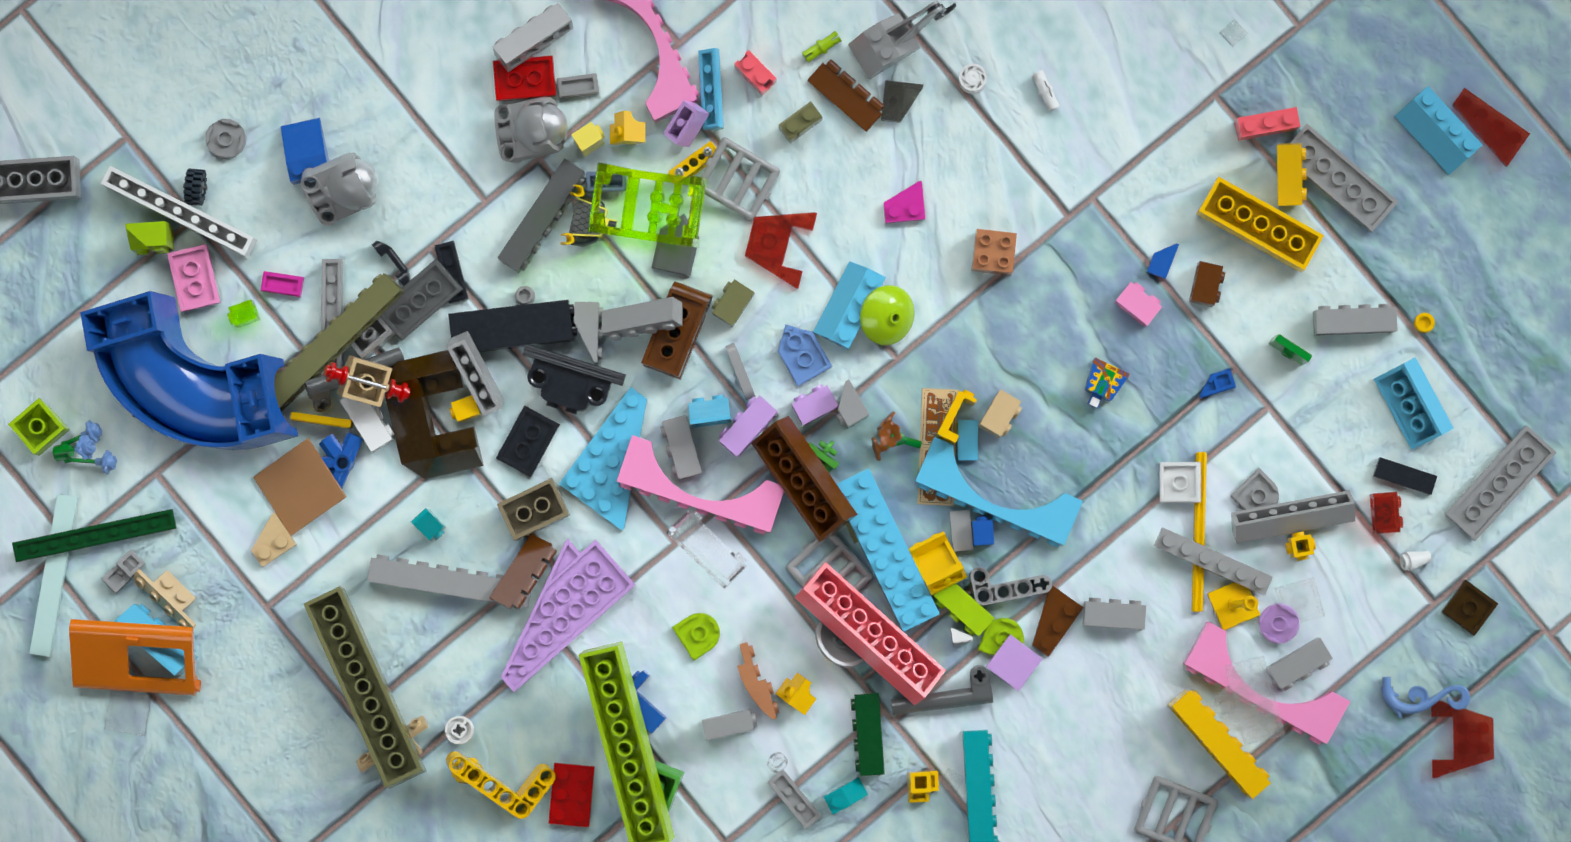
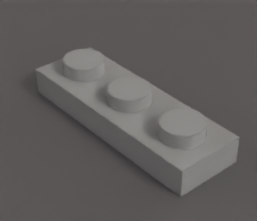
M784 769L768 781L769 785L805 829L821 817L820 813Z

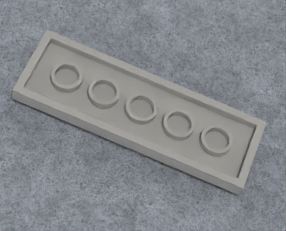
M1306 124L1290 142L1302 143V148H1306V160H1303V168L1307 170V178L1370 232L1375 230L1398 203L1393 196L1310 125Z
M1525 425L1444 514L1473 541H1476L1557 452L1530 427Z

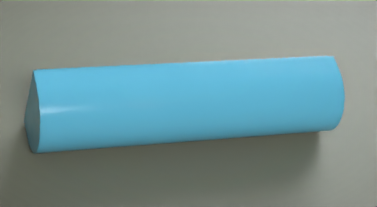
M719 49L699 50L701 107L709 113L702 127L703 130L708 131L724 129Z

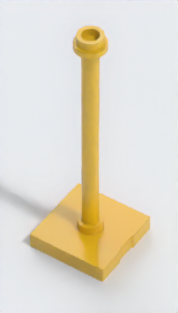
M1235 582L1207 593L1223 630L1261 615L1257 608L1258 600L1252 596L1250 589Z

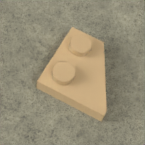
M274 512L251 551L260 565L264 567L297 544L276 512Z

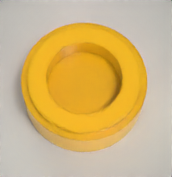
M1421 313L1414 319V328L1420 333H1427L1434 328L1435 320L1431 314Z

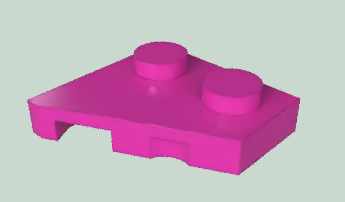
M922 181L916 182L883 203L885 223L925 220Z

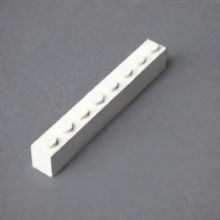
M112 166L109 167L101 182L105 187L249 258L257 242L254 237Z

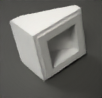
M950 628L953 644L972 642V636Z

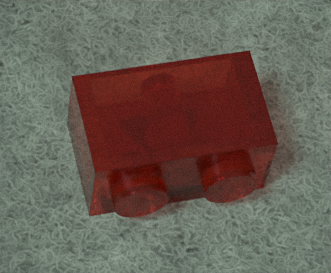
M1397 492L1369 494L1373 534L1401 532L1400 528H1403V518L1399 516L1401 497L1397 495Z

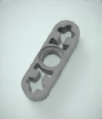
M735 343L725 346L745 399L749 400L753 396L756 397Z

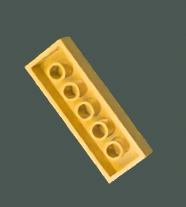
M1219 176L1215 179L1196 215L1300 273L1305 271L1324 237L1323 234Z
M1185 689L1167 706L1245 796L1254 799L1271 784L1268 780L1270 776L1263 768L1257 767L1254 764L1256 760L1249 752H1244L1241 749L1242 743L1236 737L1230 736L1227 733L1230 731L1222 721L1217 722L1214 718L1216 716L1215 712L1209 706H1204L1200 702L1203 700L1195 690Z

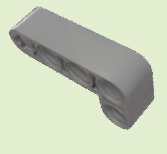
M977 567L970 573L973 597L980 605H989L1049 592L1052 588V580L1046 575L991 585L986 569ZM976 571L984 573L985 578L982 582L974 580V573ZM1041 578H1043V581H1047L1048 585L1045 586V590H1042V587L1034 588L1035 592L1032 593L1030 580H1033V584L1040 583ZM1021 582L1026 583L1028 586V591L1025 594H1021L1017 590L1018 584ZM1002 586L1008 589V596L1005 598L998 596V589ZM982 590L986 591L989 595L986 602H981L978 599V593Z

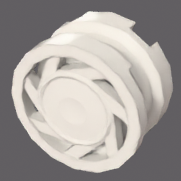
M969 64L963 67L959 73L961 89L968 94H976L984 89L987 75L983 67L978 64Z
M456 716L447 722L445 734L450 742L464 744L472 738L474 727L468 718Z

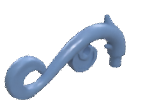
M1382 677L1383 687H1381L1383 699L1396 712L1399 718L1402 717V713L1414 714L1429 709L1452 691H1459L1461 693V699L1458 702L1452 701L1450 697L1447 698L1448 704L1455 710L1464 709L1470 702L1469 691L1462 685L1449 686L1429 698L1428 692L1424 687L1414 686L1409 690L1408 697L1412 702H1415L1416 697H1420L1421 701L1417 704H1405L1396 698L1399 697V694L1394 692L1393 687H1391V677Z

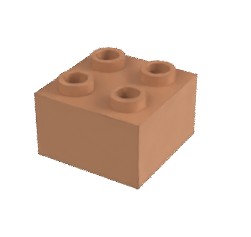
M977 229L971 271L1011 276L1013 273L1017 233Z

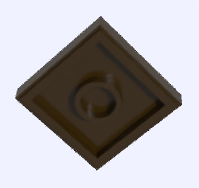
M1465 579L1441 612L1475 636L1498 603Z

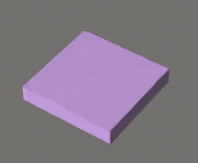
M1010 634L986 667L1019 691L1042 661V658Z

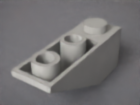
M575 302L574 323L594 363L598 364L599 359H602V347H599V339H603L602 327H599V319H602L603 307H600L599 302Z

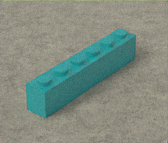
M987 729L962 731L969 842H998V836L994 835L993 827H997V817L992 812V807H996L995 795H991V787L995 786L994 774H990V766H993V754H989V746H992V734H988Z

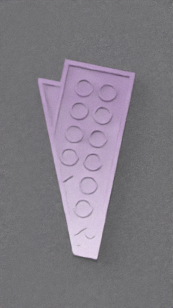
M569 539L565 541L501 675V678L513 692L517 691L635 586V583L597 540L593 541L581 553Z

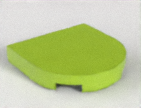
M705 613L692 614L672 627L693 661L713 649L719 641L720 629L718 623L713 617Z
M995 619L985 629L978 650L994 656L1010 634L1023 644V631L1018 623L1012 619Z

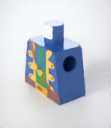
M1095 357L1092 361L1084 389L1092 393L1087 404L1098 409L1103 399L1109 402L1112 401L1130 374Z

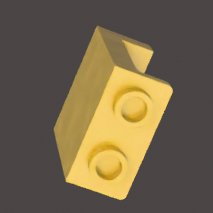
M965 389L962 392L958 391L935 436L936 438L953 445L956 443L959 435L949 431V428L962 402L971 406L976 403L975 394Z
M944 531L936 533L922 542L915 543L908 549L931 595L967 578L964 567L959 562Z

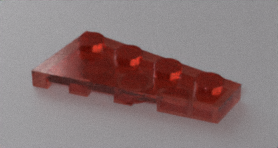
M1466 88L1462 89L1452 104L1454 109L1505 167L1509 165L1530 135L1525 129Z

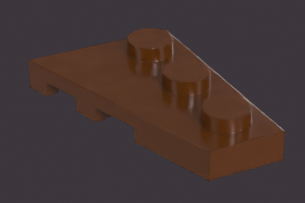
M1052 585L1043 606L1032 646L1049 657L1084 607Z

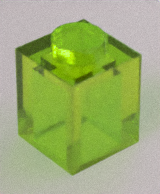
M251 299L228 307L230 312L227 313L229 322L237 328L261 320L255 302Z

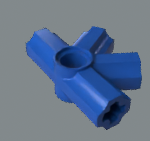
M347 432L342 445L334 434L327 436L319 443L327 455L321 458L341 489H343L350 471L354 468V461L364 441L363 438ZM345 457L348 460V466L342 469L339 462Z

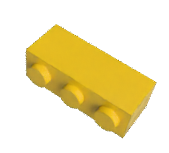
M1302 143L1277 144L1278 206L1303 205V200H1307V188H1303V180H1307V170L1303 168V160H1306V148H1302Z

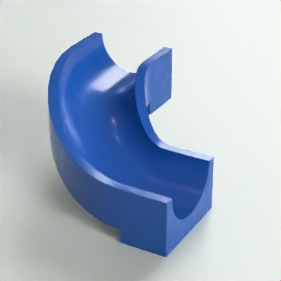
M153 291L144 292L80 312L87 351L94 353L97 367L105 384L127 411L150 428L182 442L226 450H249L298 437L297 429L292 427L282 415L275 395V374L279 368L285 367L282 358L257 354L227 363L225 366H216L205 361L192 352L183 340L175 297Z

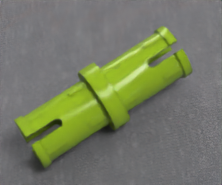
M833 31V33L822 40H817L815 45L803 51L802 55L804 57L812 53L805 60L810 63V61L822 53L824 55L828 53V49L842 42L840 36L832 40L838 36V33Z

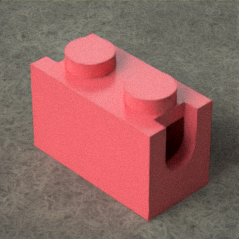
M749 50L740 61L737 60L734 63V68L762 96L777 82V78Z

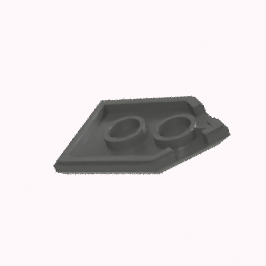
M685 214L660 228L651 268L691 276L699 236Z

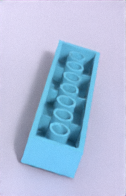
M869 468L837 483L858 514L849 523L900 629L904 632L939 615L940 613Z

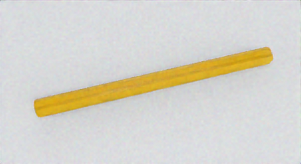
M1196 452L1195 462H1201V502L1194 503L1193 541L1205 546L1207 453ZM1193 564L1191 610L1193 612H1202L1204 569Z

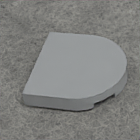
M1258 468L1230 497L1243 510L1278 504L1279 493L1276 484Z

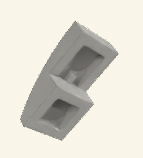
M130 550L102 578V581L117 594L133 578L135 572L138 569H142L145 563Z

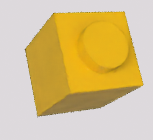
M472 395L451 402L452 408H449L453 420L457 419L459 423L482 415Z

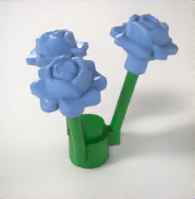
M91 420L85 423L86 429L81 432V435L67 441H62L61 445L53 447V457L56 461L64 460L65 463L95 464L96 466H101L103 473L109 474L111 470L116 468V456H113L109 450L105 451L102 458L92 459V455L96 450L95 443H98L100 436H102V428H100L98 423H93ZM78 441V442L76 443V446H75L74 448L70 445V444H72V443ZM74 452H76V453H78L79 455L82 456V458H72V457H73V455H74Z

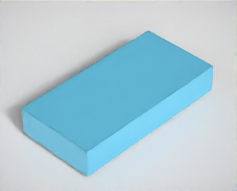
M957 420V435H959L957 439L958 461H978V420Z

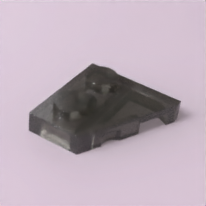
M885 80L883 104L885 106L882 109L881 121L901 123L922 91L924 84Z

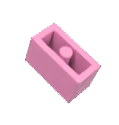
M1130 282L1114 303L1146 327L1162 308L1159 305L1160 300L1153 295L1149 297L1143 292L1145 289L1137 282L1134 284Z

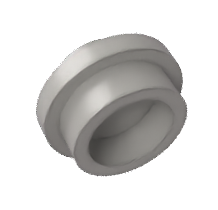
M522 286L517 289L515 299L520 305L532 304L535 300V292L528 286Z

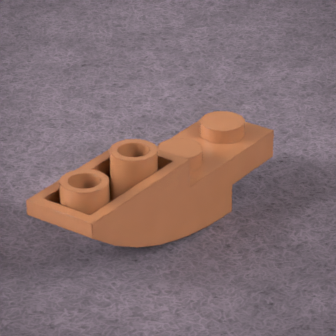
M747 642L739 644L745 664L738 665L737 668L744 686L763 712L770 718L776 719L779 709L777 702H772L770 694H774L771 682L767 683L766 679L758 681L757 677L761 675L758 664L754 665L752 657H755L753 646H748Z

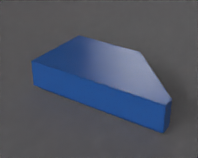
M1176 243L1155 252L1147 273L1166 279L1179 244Z
M1231 369L1210 374L1199 395L1200 399L1236 388Z

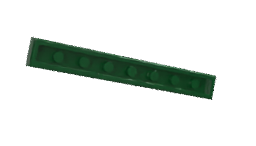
M169 509L12 542L15 561L22 562L177 529L174 511Z

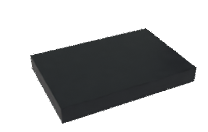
M524 405L496 459L532 478L560 424Z

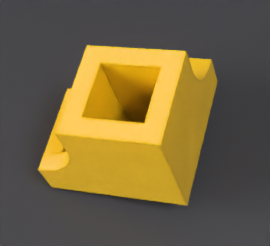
M631 111L614 113V124H610V145H637L645 142V122L636 121Z
M798 672L792 680L786 678L775 693L804 715H806L816 701V698L810 694L811 682Z
M937 770L907 772L909 803L929 802L930 792L939 791Z

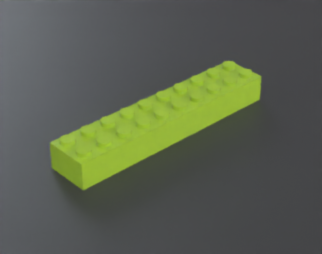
M623 641L583 650L579 654V659L628 841L671 842L675 835Z

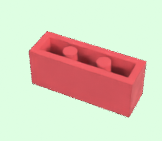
M1297 107L1239 117L1234 121L1238 141L1295 131L1301 127Z

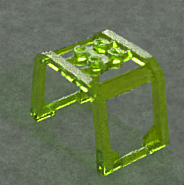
M598 163L588 231L699 248L700 240H698L702 206L705 188H708L709 180L698 176L683 177ZM613 174L628 177L620 228L606 226L605 214L599 212L603 184L609 185ZM640 179L655 181L654 191L650 194L651 208L647 214V220L649 221L648 232L633 230ZM663 182L674 183L673 194L669 197L670 204L663 203L665 201V195L662 193ZM682 185H688V196L692 197L688 225H683L682 237H676V226L681 223V217L679 216L680 206L684 203V198L681 195ZM662 214H668L666 217L668 224L667 235L656 234L657 223L662 221Z

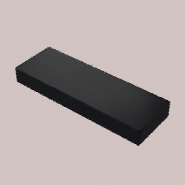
M454 240L434 245L438 261L463 288L449 300V304L469 299Z
M1382 457L1378 458L1373 477L1428 495H1432L1437 479L1436 475Z

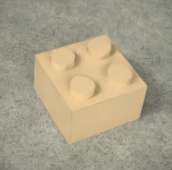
M1000 389L978 427L998 439L1001 436L1005 437L1012 426L1009 424L1010 420L1017 418L1022 409L1019 406L1022 401Z

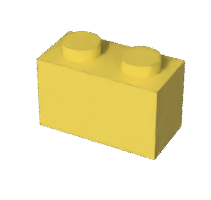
M592 121L571 134L584 157L605 144L603 141L605 136L598 124L594 126Z

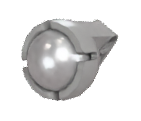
M540 97L509 105L501 104L496 107L494 113L495 130L502 160L520 163L523 160L558 153L563 149V144L567 138L568 125L564 113L557 107L558 104L550 97Z
M354 152L346 153L314 168H306L302 172V190L313 212L323 225H333L342 218L372 207L377 201L376 191L379 184L377 172L370 163L361 160ZM307 178H312V179H314L315 181H314V182H308V181H306V179H307ZM329 211V212H331V213H333V214H332V215H325L324 212Z

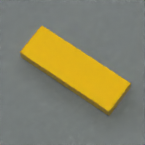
M291 412L290 418L297 422L352 429L354 425L353 421L349 419Z

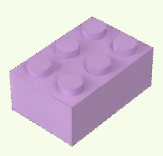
M760 395L758 398L753 396L746 404L748 409L744 413L740 411L734 417V424L731 428L725 427L719 434L721 438L719 442L737 459L778 414V411Z

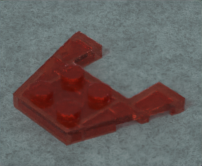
M817 213L754 217L745 257L798 289L803 271L785 267L783 262L792 227L813 231Z
M1440 700L1431 707V717L1453 718V759H1432V778L1494 759V723L1492 717L1467 709L1455 710L1448 703Z

